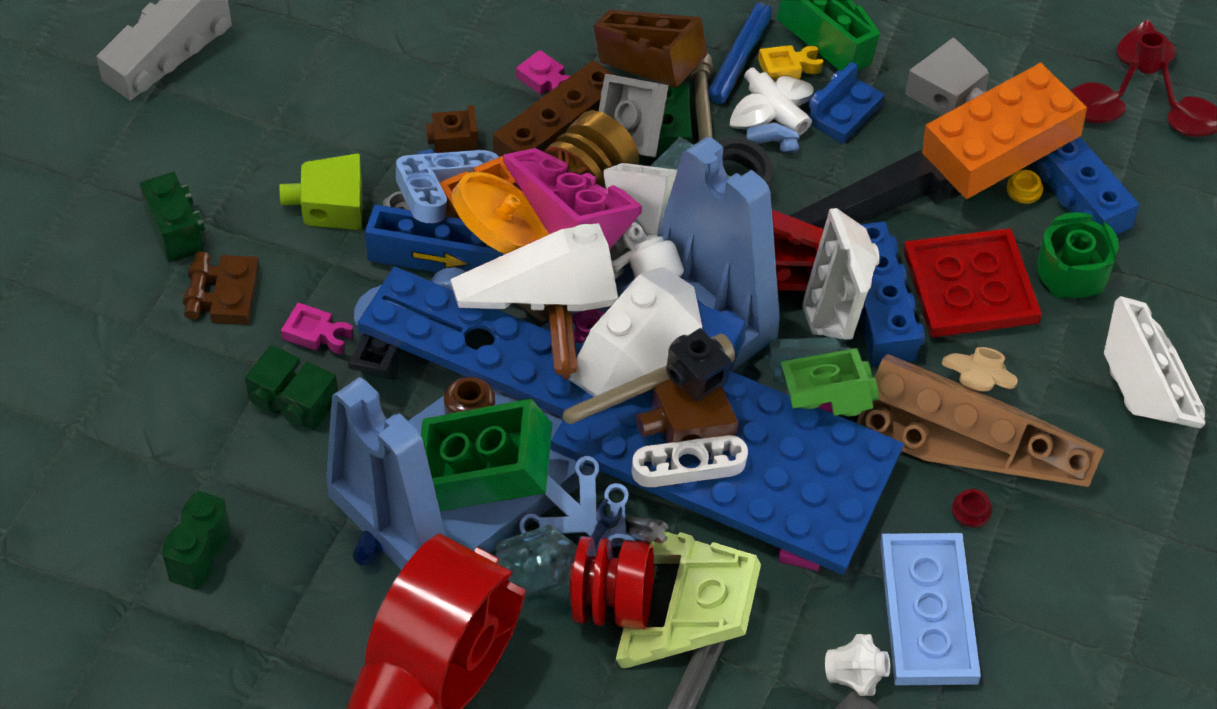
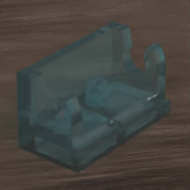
M549 524L497 542L495 549L498 551L496 557L500 559L498 564L512 571L509 581L525 589V597L566 584L576 555L577 545Z

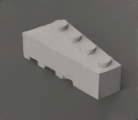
M160 0L156 5L150 2L141 11L142 14L138 23L134 27L127 25L96 56L101 79L131 101L140 93L148 90L151 85L167 73L172 72L186 59L198 53L209 42L224 34L232 26L228 0Z

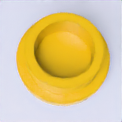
M1020 170L1009 178L1006 191L1014 201L1030 204L1040 199L1043 185L1040 177L1035 172Z

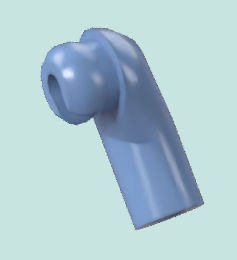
M770 123L747 129V139L756 144L770 141L779 142L780 151L785 154L796 153L800 148L798 140H800L799 134L795 130L780 124Z

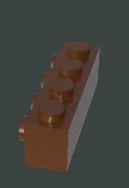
M592 60L493 134V153L500 157L504 154L533 148L544 152L560 135L565 134L570 125L584 112L591 110L599 111L605 74H614Z

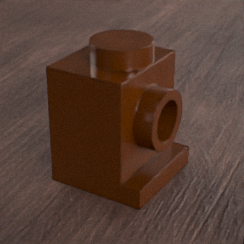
M467 105V110L432 113L433 123H426L427 144H435V153L478 150V130L474 105Z

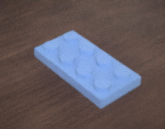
M882 534L880 547L895 685H978L981 675L963 534Z

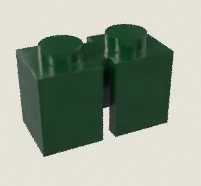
M270 344L245 376L249 400L262 410L269 409L276 413L282 411L283 417L294 425H303L315 430L331 409L332 395L338 392L336 375L307 361L298 373H295V369L301 363L300 358Z

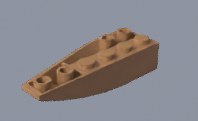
M889 354L882 359L875 375L879 400L872 401L873 409L864 410L860 413L856 422L866 428L903 442V452L925 461L1089 487L1104 452V449L1033 415Z

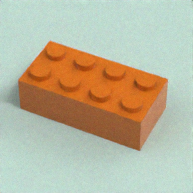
M1040 62L926 124L922 154L967 200L1080 137L1087 107Z

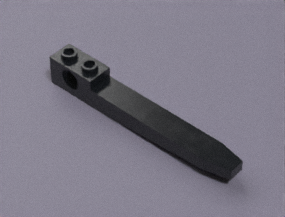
M919 150L790 215V217L824 229L829 209L837 208L857 223L862 224L926 195L934 204H938L947 199H954L961 195V193L922 154V150Z

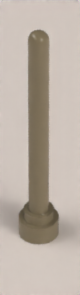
M708 53L688 75L694 83L699 141L705 137L713 138L707 80L713 73L712 57Z
M722 333L711 337L715 338L722 345L725 354L731 359V363L734 362L735 352L728 337ZM666 366L567 408L563 412V420L568 424H574L655 388L658 384L670 379Z

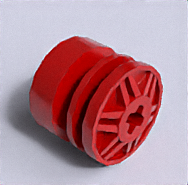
M582 536L580 538L575 558L572 561L569 578V597L571 600L572 618L575 624L587 623L592 606L593 622L595 625L602 626L608 609L614 608L615 621L618 627L645 630L650 616L653 594V543L625 540L621 546L618 558H613L609 538L601 539L597 555L593 537Z

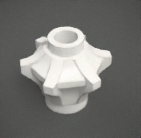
M856 634L847 645L827 651L825 657L826 676L829 683H839L840 685L848 686L854 689L859 696H873L876 692V684L882 677H888L890 674L889 654L887 651L880 652L874 645L871 634Z

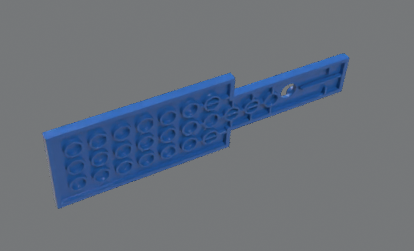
M395 266L358 321V331L397 346L402 350L463 376L477 377L485 380L492 388L517 399H532L539 408L562 417L563 412L567 408L593 398L592 395L570 380L563 379L562 375L555 374L550 331L498 309L458 308L453 290ZM474 329H484L493 335L494 343L492 345H484L475 350L467 346L465 336ZM575 342L576 357H578L583 345ZM729 371L728 382L721 387L738 420L736 437L742 439L748 448L745 468L738 475L658 487H644L633 479L631 469L635 452L644 446L667 443L662 432L643 438L637 427L636 415L652 410L653 389L574 424H568L562 420L551 440L550 450L575 461L584 456L593 457L599 464V471L843 576L904 446L903 442L838 415L834 416L833 413L821 408L793 409L789 395L732 371ZM723 451L722 455H726L728 461L735 460V457L731 456L729 451ZM708 453V464H713V460H710L711 453ZM692 454L682 455L678 459L680 464L686 468H696L701 464L699 458ZM667 458L666 463L669 462L668 469L671 470V458ZM644 462V466H647L650 472L656 471V467H653L651 462ZM583 463L589 467L594 468V466L590 463Z

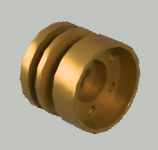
M595 110L584 112L570 125L565 134L560 135L544 151L568 163V171L579 175L589 173L595 176L596 184L606 188L604 179L605 169L621 163L635 165L639 163V152L629 132L616 119L604 112Z

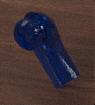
M365 530L358 538L353 552V559L361 566L367 565L372 561L374 554L384 551L383 547L369 531Z

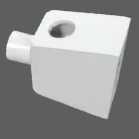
M621 163L605 169L606 189L614 185L629 194L642 206V213L634 222H637L642 227L645 235L659 234L677 170Z

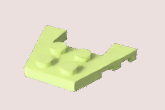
M665 530L664 534L668 539L664 543L652 542L654 546V564H679L664 627H645V630L623 628L616 655V661L620 667L630 668L746 635L761 567L757 556L714 542L708 545L695 541L691 535L682 532L676 535Z

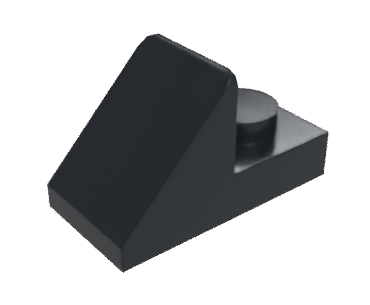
M363 333L348 362V368L360 373L396 381L398 378V356L402 349Z

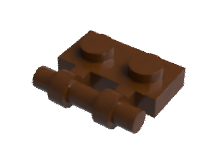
M198 252L195 262H192L189 267L188 277L191 282L189 288L184 292V316L192 320L198 319L200 310L210 311L212 323L249 325L260 267L258 257L221 255L219 266H210L211 256L206 252ZM205 284H215L214 293L205 292Z

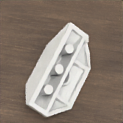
M837 208L829 209L802 307L813 335H825L846 340L853 339L867 292L871 288L875 266L879 264V251L877 245L871 243L866 228Z
M664 267L639 274L590 330L577 357V372L570 374L571 377L568 380L595 397L666 366L668 349L671 343L681 335L685 334L688 336L697 329H702L694 286Z
M1120 296L1114 304L1104 355L1110 366V374L1118 383L1123 393L1125 406L1133 415L1200 429L1205 425V408L1171 341L1162 327L1152 319V312L1146 303Z

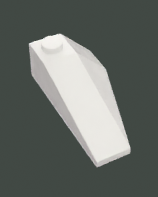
M599 223L591 225L581 224L576 227L561 229L450 279L458 308L506 309L511 303L531 304V310H544L545 304L567 305L568 311H585L612 306L618 299L609 246Z

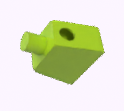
M360 154L304 162L301 165V183L280 184L281 206L301 205L303 223L307 226L362 230V171Z

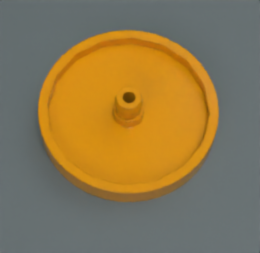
M470 172L465 174L453 189V206L463 223L480 240L503 254L510 253L549 235L523 192L502 178L484 172Z

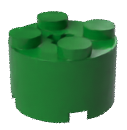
M1073 212L1056 217L1052 224L1046 228L1036 262V270L1039 278L1048 287V292L1053 297L1058 299L1066 297L1085 298L1101 294L1105 290L1119 248L1117 235L1107 223L1104 222L1102 226L1092 220V215Z

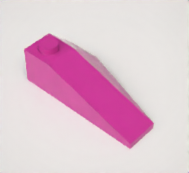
M533 148L503 155L504 164L549 235L561 229L572 228L581 224L591 225L599 223L610 250L642 213V206L623 189L614 185L606 189L596 184V177L589 173L579 175L568 171V163L541 150Z

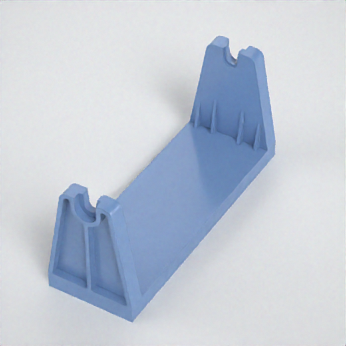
M705 137L682 153L658 236H662L664 241L670 240L676 245L684 268L680 278L694 286L697 300L707 307L718 311H730L740 319L745 320V341L730 370L734 371L778 336L780 317L771 192L766 182L753 170H750L742 177L735 173L729 178L723 167L724 147L713 138ZM631 264L624 267L623 274L615 279L618 298L635 280ZM611 306L597 309L602 313H606ZM572 311V316L580 311ZM549 321L541 326V328L550 331ZM358 377L332 395L326 472L328 497L401 570L425 542L439 533L472 551L479 547L491 554L520 532L519 524L525 515L536 514L541 516L555 506L544 494L440 511L424 443L421 438V428L424 418L445 415L444 396L409 421L400 413L386 419L380 407L379 393L367 381ZM492 388L495 393L496 405L520 401V399ZM541 409L552 422V440L563 418ZM550 450L548 476L568 494H571L580 487L579 479L575 475V464L577 461ZM585 464L579 467L581 474L589 476L595 471L594 468ZM534 520L527 521L524 524V528L530 525Z

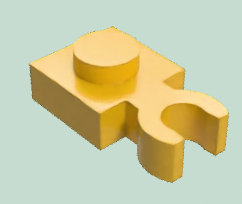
M792 45L759 49L758 61L761 69L774 82L781 76L800 79L802 71L807 74H818L822 71L823 60H816L818 53L816 46H807L800 52H795Z

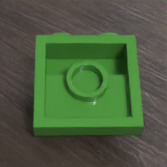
M857 348L781 362L783 379L793 409H814L821 406L822 403L829 402L834 416H855L864 410L873 409L872 401L879 400L876 379L872 377L869 361L861 360Z

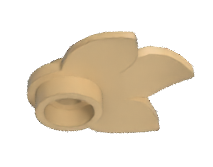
M978 347L975 349L974 354L970 356L954 353L944 357L942 360L944 367L961 373L959 380L963 386L974 391H989L995 385L1013 389L1018 382L1017 377L1006 370L1004 364L1005 356L991 348Z

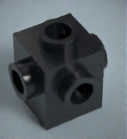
M699 328L688 336L685 334L679 336L671 343L668 349L666 371L673 384L677 387H682L698 402L728 382L731 359L725 354L722 345L715 338H710Z

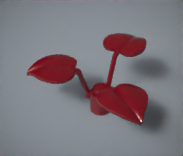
M1149 19L1127 33L1117 46V57L1123 63L1130 65L1120 88L1116 92H1113L1107 85L1095 82L1084 83L1071 90L1087 107L1084 121L1091 123L1112 122L1125 113L1126 105L1119 98L1124 95L1136 68L1145 74L1156 73L1160 68L1163 74L1170 107L1173 108L1168 113L1167 121L1175 131L1191 137H1201L1217 133V106L1203 98L1193 96L1184 97L1179 103L1175 100L1168 65L1174 59L1176 50L1173 44L1156 30Z

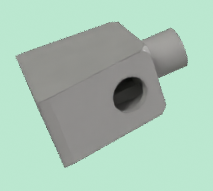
M952 38L909 70L905 94L944 115L985 93L989 72L959 41Z

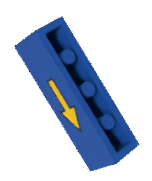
M374 204L365 230L368 261L436 273L444 268L452 267L467 272L505 255L480 240L458 218L446 217L437 223H425L416 220L410 210Z

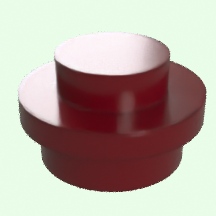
M967 489L955 497L952 504V514L960 524L966 527H981L990 520L992 505L984 492L977 489Z

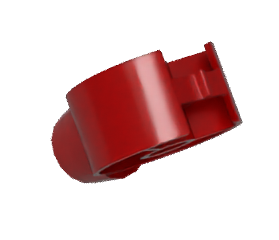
M440 533L425 542L403 567L381 604L368 638L365 666L360 670L346 709H463L476 696L495 669L518 622L526 590L507 580L511 576L512 571L499 565L500 559L481 548L477 547L475 551H472Z

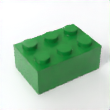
M532 399L423 419L421 438L424 443L440 511L546 493L552 422Z

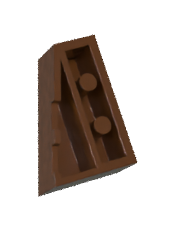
M608 10L593 25L600 63L675 88L707 56L701 17Z

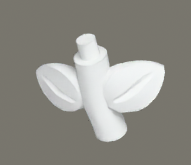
M755 68L747 70L744 78L750 83L749 91L752 94L747 95L738 103L731 116L730 127L734 129H748L768 124L774 119L782 126L795 130L799 136L806 132L812 123V119L798 106L810 101L814 92L813 86L806 81L790 76H781L774 82L765 72L760 74Z

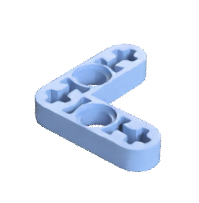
M486 150L402 156L396 161L395 178L413 217L420 222L437 223L446 218L447 197L439 182L465 171L468 173L474 172L473 168L499 156Z

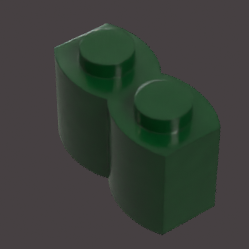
M197 491L185 503L181 512V523L172 529L163 545L162 554L169 582L196 590L208 579L213 568V557L225 547L231 532L224 498Z

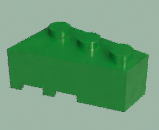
M781 0L776 20L807 45L816 46L818 53L838 70L843 71L851 62L858 65V71L872 64L881 33L862 6H856L852 0Z

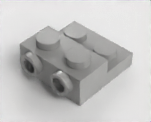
M605 74L599 112H604L616 119L629 132L635 141L640 155L656 157L669 85Z

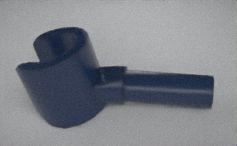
M608 499L600 503L596 514L597 524L591 535L595 541V549L603 534L606 533L607 529L616 527L622 515V507H620L617 515L613 518H608L603 514L602 511H604Z

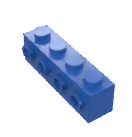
M1081 137L1030 164L1041 181L1046 183L1055 193L1060 204L1071 213L1080 212L1092 215L1093 221L1102 226L1104 222L1107 223L1116 235L1133 228L1140 204Z
M886 222L860 224L866 228L871 243H875L879 251V264L875 266L871 288L867 292L859 317L872 367L880 366L882 359L887 354L906 362L917 361L919 347L924 345L925 342L924 328L922 323H916L915 299L912 293H907L905 287L907 282L906 270L903 264H898L896 258L898 255L896 238L889 235Z

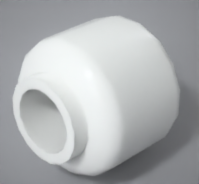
M659 236L634 245L636 251L630 255L629 261L635 278L641 273L660 267L666 268L678 277L682 276L684 268L674 242L670 240L664 241L663 237Z

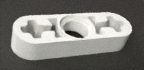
M733 435L644 446L638 449L633 456L631 473L633 479L644 487H658L738 475L744 470L748 448L742 439ZM723 451H729L731 456L735 457V460L728 461L727 456L722 455ZM708 453H711L710 460H713V464H708ZM692 454L699 458L701 464L696 468H686L680 464L678 459L682 455ZM667 458H671V470L668 469L669 462L666 463ZM644 462H651L652 466L656 467V471L650 472L648 467L644 466Z

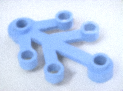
M584 456L578 459L575 464V475L579 479L580 504L550 476H547L546 493L544 495L568 517H540L536 514H527L521 519L519 524L520 533L524 538L535 540L542 534L586 533L591 537L597 524L595 479L599 473V464L596 459ZM583 463H590L594 466L595 471L593 474L585 476L581 474L579 467ZM619 483L609 485L604 493V500L608 499L607 506L610 508V518L615 517L620 507H622L619 523L616 527L611 528L610 532L607 530L602 538H609L612 548L622 546L625 540L635 541L632 536L626 533L625 505L628 501V490ZM613 490H619L623 493L624 499L619 503H614L609 499V493ZM529 520H534L539 524V530L532 534L528 533L524 529V524ZM564 541L555 542L549 549L550 562L556 567L568 566L575 558L577 546H570V544ZM598 543V545H597V547H596V555H597V550H598V547H599V543ZM562 547L568 551L569 556L566 560L558 561L554 558L553 552L557 548Z

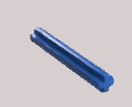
M760 2L754 6L708 90L709 101L716 102L719 105L725 103L771 18L772 8L770 5H764Z

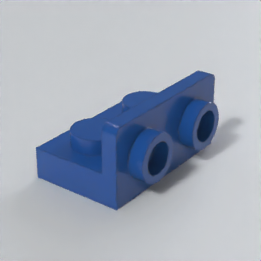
M851 62L843 71L838 70L833 75L830 83L823 90H817L809 102V108L811 109L810 118L812 119L811 126L842 144L884 104L885 94L857 79L858 65L854 62Z

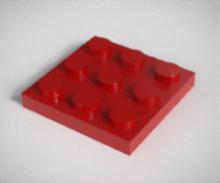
M1011 228L904 242L903 253L930 338L1040 323L1042 313Z

